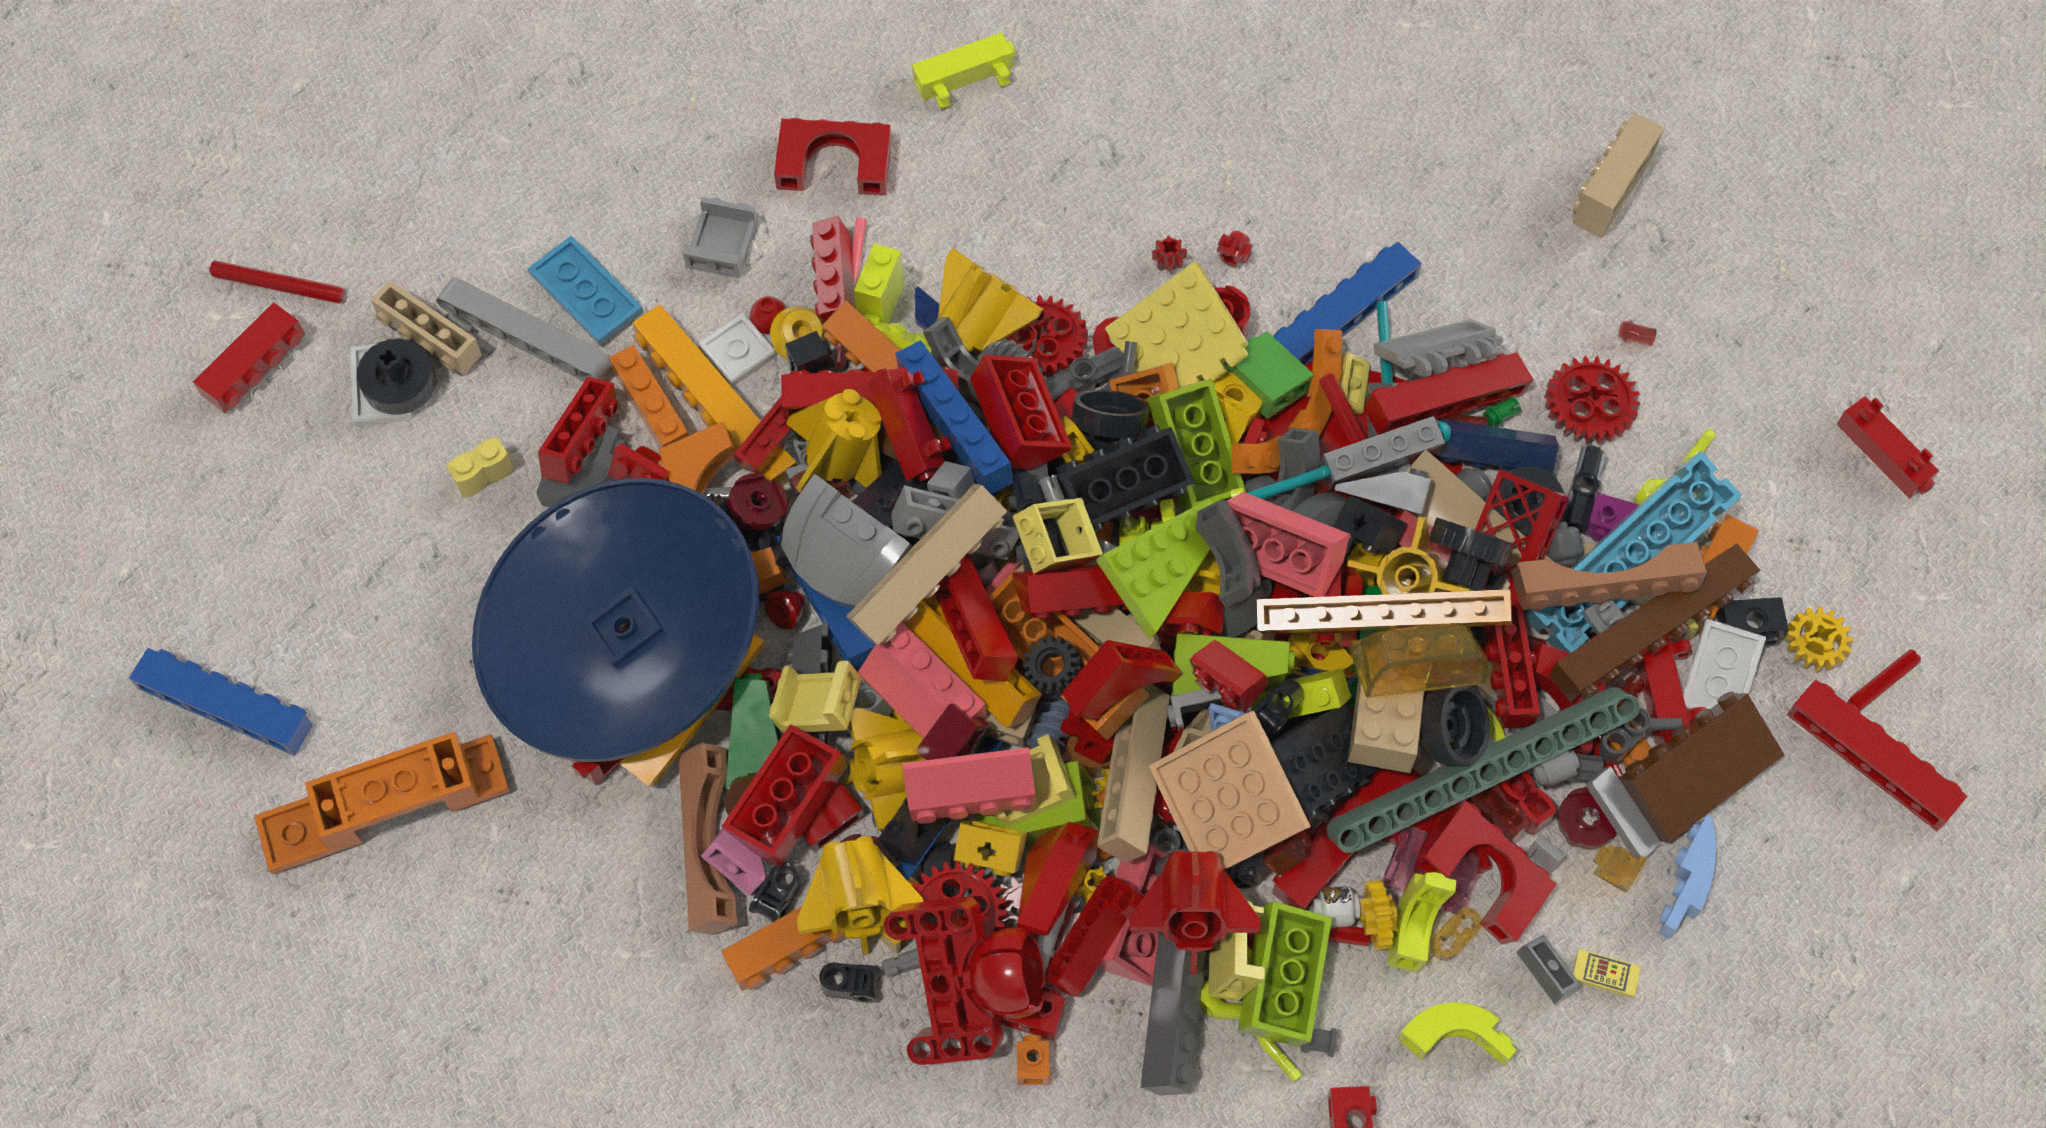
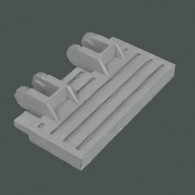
M1468 319L1374 343V355L1404 369L1410 368L1412 373L1425 378L1432 375V371L1438 373L1446 372L1448 364L1445 358L1459 355L1461 360L1474 365L1480 363L1482 358L1489 361L1494 360L1498 353L1495 345L1503 343V337L1496 335L1495 328L1473 319Z

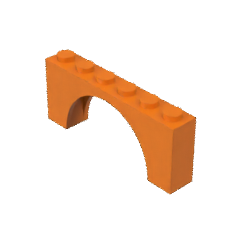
M721 421L658 449L662 460L658 461V464L669 471L668 477L670 482L681 484L704 495L713 477L726 464L734 460V453L737 451V447L730 430ZM771 547L751 552L758 575L759 595L788 582L782 565L775 564L777 554Z

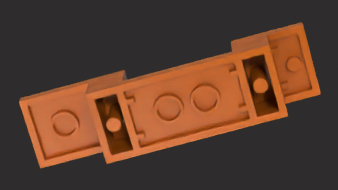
M454 731L305 782L308 797L254 815L268 870L271 874H275L361 844L359 829L443 800L450 811L454 812L509 793L510 788L492 734L462 744Z

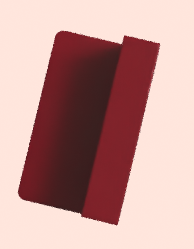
M951 703L917 747L918 754L925 760L968 755L990 724L982 717L970 718L955 703Z

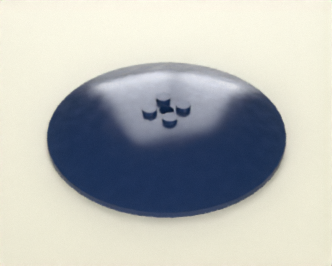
M632 478L609 481L576 492L557 502L531 521L502 553L485 583L477 605L472 634L473 664L481 693L489 708L514 736L530 747L551 756L579 762L618 760L646 752L675 738L704 716L721 698L740 670L750 648L759 610V584L755 562L747 541L732 519L711 499L691 488L665 480ZM630 621V628L625 633H619L620 625Z

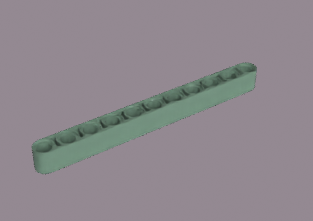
M1613 687L1486 746L1481 758L1473 764L1444 766L1334 818L1327 826V836L1331 842L1344 852L1352 853L1631 721L1639 713V701L1636 697L1620 688ZM1623 699L1622 706L1617 709L1618 703ZM1596 712L1594 720L1590 722V717ZM1569 725L1567 733L1562 735L1564 728ZM1542 738L1541 744L1535 748L1537 740ZM1515 751L1513 758L1507 761L1509 754ZM1487 764V769L1485 770V772L1480 774V769L1482 768V766ZM1460 777L1459 783L1452 787L1453 781ZM1433 790L1431 797L1424 800L1426 793ZM1405 803L1404 809L1400 813H1396L1397 808ZM1377 816L1376 823L1369 827L1370 820ZM1350 829L1349 835L1341 840L1342 833Z

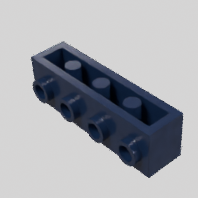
M1440 419V421L1447 423L1451 428L1450 439L1443 445L1439 453L1436 454L1443 461L1458 462V460L1470 461L1471 465L1485 467L1487 464L1498 465L1500 469L1510 471L1517 467L1533 466L1540 467L1553 474L1559 447L1556 436Z

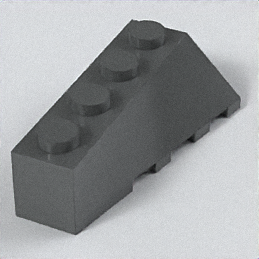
M821 624L794 635V646H788V664H792V668L797 674L831 673L832 643L827 624ZM828 731L806 732L827 744Z

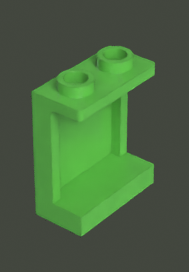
M1266 331L1260 336H1254L1247 341L1249 345L1245 347V350L1249 356L1234 367H1230L1227 361L1224 362V365L1229 372L1235 374L1262 400L1260 412L1268 419L1306 395L1314 374Z

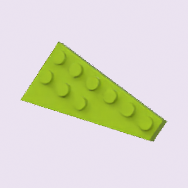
M1210 499L1104 553L1096 560L1148 639L1157 633L1210 550L1206 541L1196 530L1197 512L1213 504Z

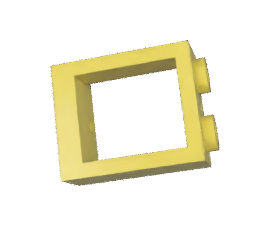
M1082 498L1033 504L1013 516L1034 574L1082 566L1103 555ZM1056 518L1069 553L1068 556L1056 557L1042 519Z

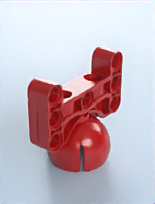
M971 897L902 904L885 918V933L894 940L915 939L931 1027L921 1029L908 1043L907 1055L913 1063L929 1065L988 1058L998 1049L1004 1039L1000 1016L1020 1019L1031 1016L1041 1010L1044 994L1039 990L1043 989L1045 985L1044 965L1038 941L1033 937V932L1030 930L1009 927L998 930L986 938L982 937L985 933L979 903ZM957 909L965 910L969 916V921L962 920L958 916ZM927 912L937 917L938 924H933L928 920ZM897 916H901L906 920L907 928H903L898 924ZM938 975L948 979L949 987L939 982ZM1039 991L1036 993L1028 994V992ZM980 1034L988 1036L992 1045L984 1044L981 1041ZM950 1038L957 1039L960 1042L961 1048L954 1047L950 1042ZM919 1041L926 1042L930 1047V1052L923 1050Z

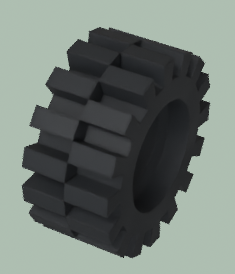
M1053 635L1047 636V641L1041 637L1037 639L1039 643L1037 647L1033 643L1029 646L1032 653L1026 652L1024 658L1028 660L1023 662V668L1027 671L1024 672L1025 677L1041 693L1045 694L1046 692L1049 696H1055V693H1057L1059 696H1062L1064 689L1083 669L1080 666L1084 664L1083 659L1079 656L1081 655L1079 651L1063 637L1057 636L1056 639ZM1053 655L1061 656L1064 660L1062 671L1053 677L1046 676L1043 672L1045 661Z

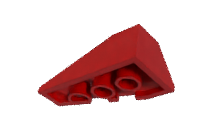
M1067 822L1038 837L1026 856L1017 922L1018 928H1024L1031 932L1048 936L1096 860L1098 830Z

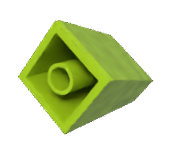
M1177 633L1173 661L1182 674L1175 682H1172L1171 696L1202 689L1195 683L1196 678L1192 674L1193 670L1189 659L1193 654L1215 639L1264 673L1267 678V685L1281 683L1287 674H1291V670L1294 668L1295 652L1289 651L1290 642Z
M1078 761L1065 763L1076 795L1075 799L1009 827L1000 819L996 820L994 815L975 813L976 821L1026 831L1025 846L1034 845L1039 836L1067 822L1100 830L1098 808H1094L1097 797L1092 795V791L1096 790L1094 778ZM988 843L984 847L991 849V843Z

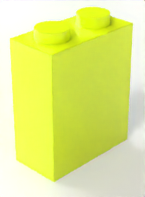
M874 243L854 289L856 309L862 315L873 314L880 317L881 322L889 324L904 287L901 251Z

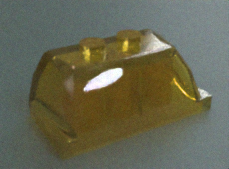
M1464 624L1416 625L1378 631L1363 640L1351 641L1349 647L1366 698L1486 684L1489 677L1488 662L1481 646L1473 636L1470 627L1468 628Z

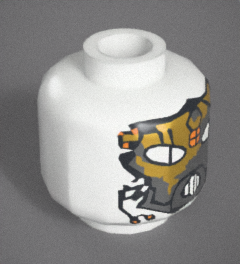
M1348 886L1325 887L1320 891L1319 899H1313L1314 913L1332 917L1330 928L1351 927L1355 919L1360 918L1358 894H1353Z

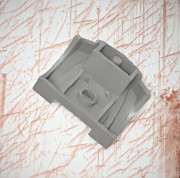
M816 474L812 476L794 502L783 528L781 547L795 572L819 595L847 609H853L913 547L908 541L866 513Z

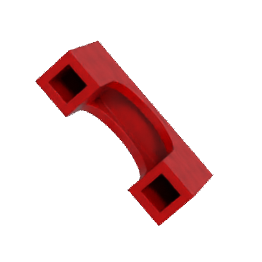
M781 118L774 170L776 189L804 191L807 164L812 155L825 147L841 146L851 150L859 158L857 174L858 193L886 196L892 146L890 124Z
M1467 801L1454 804L1448 809L1411 862L1424 874L1436 872L1448 878L1469 849H1478L1488 854L1499 869L1501 889L1496 901L1479 924L1502 945L1515 942L1520 938L1557 884L1549 878V874L1544 868L1535 865L1527 857L1526 852L1521 847L1511 843L1504 836L1501 828L1485 819L1477 806Z

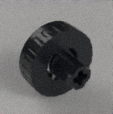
M396 338L381 341L364 353L357 367L356 377L364 398L371 407L385 414L401 415L410 413L424 405L435 389L436 374L432 362L426 351L419 344L411 340ZM409 370H410V373H411L410 379H409L405 384L399 386L400 384H402V383H404V382L406 381V379H407L408 376H409Z
M1087 390L1079 392L1074 396L1071 421L1075 423L1078 429L1094 434L1093 449L1095 451L1104 448L1105 452L1112 450L1110 444L1119 441L1120 438L1137 437L1138 432L1147 429L1150 406L1145 400L1132 394L1113 390Z
M1517 467L1508 471L1511 474L1555 492L1565 494L1557 478L1549 471L1540 467ZM1504 478L1500 490L1505 500L1519 493L1515 483ZM1521 485L1523 491L1530 489L1528 487ZM1534 491L1525 495L1531 511L1540 507L1541 499L1543 504L1545 494ZM1498 497L1496 498L1494 504L1499 502ZM1521 498L1506 504L1512 519L1518 517L1513 510L1518 515L1526 514ZM1568 503L1566 505L1560 522H1565L1568 513ZM1501 506L1494 509L1506 519ZM1538 514L1533 515L1534 518H1535V521H1536V519H1537ZM1529 518L1514 523L1516 529L1525 537L1530 535L1533 527Z
M1438 517L1435 519L1428 539L1431 542L1453 549L1443 578L1470 587L1479 558L1505 566L1513 544Z
M1465 683L1436 686L1427 695L1422 707L1419 740H1424V745L1429 755L1441 765H1470L1477 762L1486 749L1490 729L1488 710L1483 697L1475 687Z

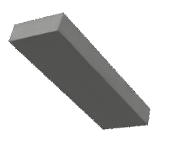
M1611 766L1602 769L1585 784L1636 862L1644 860L1661 844V841Z

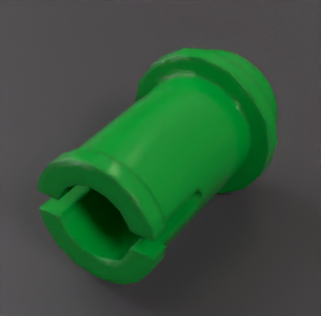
M1510 397L1494 407L1490 405L1486 407L1482 414L1483 420L1487 426L1499 427L1502 421L1521 413V406L1514 408V406L1520 403L1515 397Z

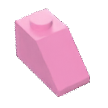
M721 829L701 855L703 859L748 895L766 878L761 857L750 851L724 829Z

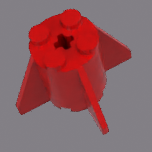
M1178 850L1169 855V860L1164 864L1163 871L1130 916V931L1163 932L1164 938L1168 942L1169 938L1171 941L1176 942V948L1190 951V974H1197V952L1212 949L1213 943L1219 939L1222 942L1227 933H1260V918L1225 872L1224 865L1216 852H1183Z

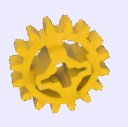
M1819 606L1815 613L1808 607L1803 614L1798 612L1793 621H1790L1788 624L1789 631L1785 635L1784 640L1791 643L1786 649L1787 651L1796 652L1794 661L1804 660V668L1813 664L1815 670L1819 672L1823 665H1825L1826 669L1830 671L1835 664L1840 666L1844 662L1845 657H1848L1852 651L1849 646L1853 643L1854 638L1847 636L1851 631V626L1843 627L1842 623L1845 618L1843 616L1838 619L1834 618V610L1832 609L1828 614H1825L1822 606ZM1805 626V634L1800 637L1801 628ZM1838 641L1837 650L1833 652L1834 642Z
M1367 881L1364 884V898L1359 899L1360 921L1363 925L1365 936L1371 935V942H1373L1376 950L1392 948L1393 932L1398 931V915L1392 894H1386L1383 881Z

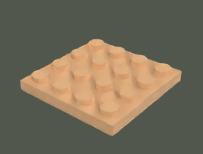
M1254 711L1236 718L1149 765L1151 773L1188 850L1216 852L1225 870L1311 827Z

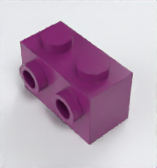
M1598 492L1584 535L1599 542L1629 515L1638 504Z

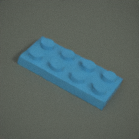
M572 236L568 237L527 268L529 274L600 346L644 312L643 307Z

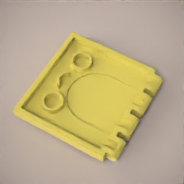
M1196 261L1105 328L1114 345L1120 348L1123 355L1125 341L1137 343L1134 371L1138 372L1172 362L1179 387L1201 381L1202 378L1215 381L1228 371L1224 362L1227 361L1230 367H1234L1249 356L1245 350L1249 343L1202 267Z

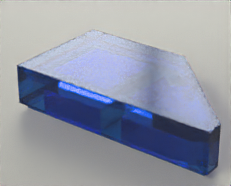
M917 286L915 288V323L925 331L937 322L940 304Z

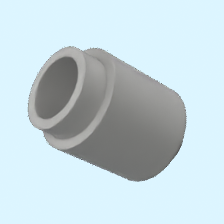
M1572 750L1532 767V771L1540 786L1546 784L1552 786L1577 776L1576 769L1580 768V764L1575 752Z

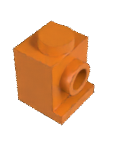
M1026 1035L1023 1037V1041H1017V1085H1049V1041H1042V1036ZM1037 1053L1039 1055V1059L1035 1062L1027 1059L1028 1054Z

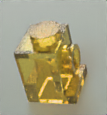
M1609 845L1608 848L1601 846L1593 860L1594 863L1598 864L1593 874L1626 893L1633 884L1646 858L1641 855L1637 860L1632 857L1628 850L1619 846Z

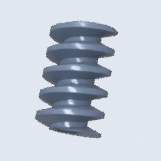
M1045 693L1044 699L1046 702L1040 705L1042 713H1038L1035 718L1037 724L1032 726L1031 732L1033 735L1028 737L1027 744L1033 749L1039 746L1037 738L1049 734L1057 743L1059 749H1065L1066 744L1059 739H1068L1070 735L1063 733L1060 730L1062 720L1064 718L1067 719L1070 711L1069 704L1057 693H1055V696H1049Z

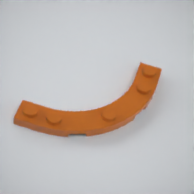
M1314 329L1312 371L1314 377L1311 380L1307 394L1310 400L1306 409L1300 410L1295 420L1289 426V430L1291 428L1318 431V437L1322 433L1330 417L1332 407L1319 383V379L1329 373H1333L1338 382L1341 378L1342 330ZM1282 436L1256 444L1232 443V473L1261 474L1280 470L1277 440Z

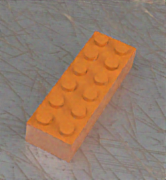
M1012 573L989 596L1014 651L1023 662L1028 661L1024 658L1025 653H1032L1029 646L1033 643L1037 647L1039 645L1037 639L1042 637L1047 641V636L1053 635L1056 639L1057 636L1063 637L1081 654L1079 656L1084 662L1083 665H1080L1082 668L1100 648L1071 620L1063 615L1061 611H1052L1051 617L1033 618L1032 614L1023 612ZM1058 655L1049 657L1043 665L1044 674L1049 677L1059 674L1064 667L1063 658ZM1141 687L1115 702L1098 719L1083 718L1108 740L1150 694Z

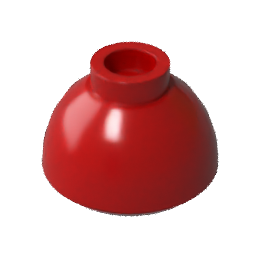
M762 297L752 305L749 318L760 333L770 334L774 318L787 307L776 297Z
M776 590L766 596L765 609L768 617L776 626L784 630H790L798 624L802 617L803 607L805 606L804 597L799 592Z

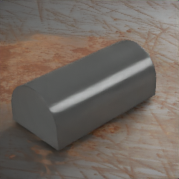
M1544 935L1523 945L1516 952L1554 1005L1561 1003L1582 987Z

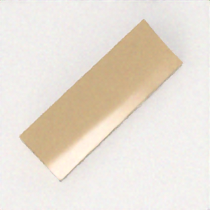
M1425 449L1406 473H1410L1411 468L1428 472L1427 478L1433 480V485L1424 515L1412 513L1418 517L1427 518V522L1432 526L1436 517L1475 530L1486 502ZM1394 507L1401 514L1405 511L1404 509ZM1494 509L1491 510L1489 519L1493 527L1507 522ZM1486 525L1483 532L1488 530ZM1509 526L1495 531L1497 538L1511 543L1515 541ZM1517 530L1520 539L1524 538L1525 536ZM1527 541L1522 543L1524 548L1526 546ZM1517 545L1511 547L1507 558L1509 567L1519 563L1521 558ZM1546 555L1545 559H1548V560L1552 561V560ZM1516 569L1511 570L1512 576L1514 575ZM1506 574L1499 590H1508L1510 583Z

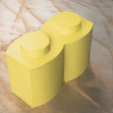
M491 438L481 442L472 452L456 456L446 466L453 482L463 497L479 493L488 483L504 479L514 469L507 451L498 438Z

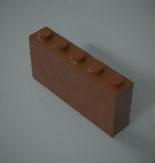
M1731 691L1723 694L1717 699L1718 704L1711 709H1705L1696 714L1694 722L1688 726L1676 729L1671 734L1672 738L1652 747L1648 751L1649 755L1646 758L1628 765L1625 768L1626 773L1619 777L1660 841L1671 842L1785 755L1748 693H1734Z

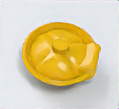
M793 306L784 309L774 318L770 329L774 352L788 361L786 343L814 331L818 332L821 340L826 339L823 336L826 331L822 326L825 322L819 320L815 310L808 307Z

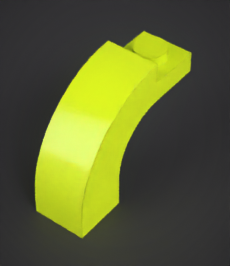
M1436 872L1425 873L1424 875L1414 874L1397 908L1398 931L1393 932V946L1388 948L1386 965L1416 973L1427 963L1429 940L1435 917L1441 906L1455 893L1456 880L1446 878L1443 874Z
M1461 1002L1442 1003L1422 1011L1405 1026L1398 1037V1040L1420 1060H1423L1440 1041L1451 1037H1462L1475 1042L1503 1067L1517 1051L1513 1047L1512 1040L1507 1035L1493 1030L1500 1020L1497 1016L1479 1006Z

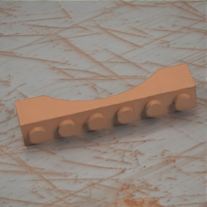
M1697 542L1667 545L1658 555L1646 563L1632 569L1611 573L1578 571L1561 566L1548 559L1517 563L1513 581L1521 609L1541 610L1546 607L1559 605L1568 607L1585 602L1601 603L1606 600L1619 598L1628 600L1645 595L1661 596L1670 592H1693L1701 589L1707 571Z
M699 743L678 754L688 927L691 932L715 935L737 925L734 892L728 886L723 874L701 857L716 837L717 810L727 777L726 749L724 747Z

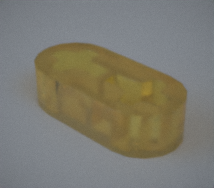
M1461 908L1436 933L1431 942V951L1437 959L1442 961L1452 960L1474 938L1481 927L1479 924L1481 918L1477 911L1472 908ZM1470 918L1473 929L1466 927L1460 933L1457 929L1462 922L1461 919L1466 920ZM1452 935L1455 938L1450 947L1453 951L1449 949L1442 951L1439 948L1441 945L1439 940L1445 942Z

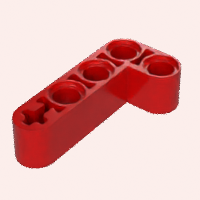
M1107 876L1102 879L1048 965L1045 973L1046 981L1071 997L1078 996L1085 989L1127 919L1130 920V916L1145 895L1114 876Z

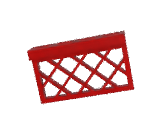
M1499 469L1475 530L1497 537L1495 531L1509 526L1515 539L1512 542V547L1517 545L1521 554L1519 562L1544 560L1570 496L1555 492ZM1504 478L1513 481L1519 493L1505 500L1500 490ZM1521 485L1528 487L1530 489L1523 491ZM1534 491L1545 494L1542 506L1531 511L1525 495ZM1498 497L1499 502L1494 504L1496 498ZM1521 498L1526 514L1512 519L1506 504ZM1501 506L1507 522L1493 527L1489 515L1491 510ZM1539 513L1538 516H1537V519H1536V521H1535V518H1534L1533 515ZM1529 518L1533 527L1530 535L1520 539L1514 523ZM1486 525L1488 530L1483 532ZM1527 541L1526 546L1524 548L1522 543ZM1506 561L1503 568L1507 569L1506 575L1510 583L1508 590L1511 592V600H1519L1513 581L1514 575L1512 576L1511 570L1516 569L1517 564L1509 567Z

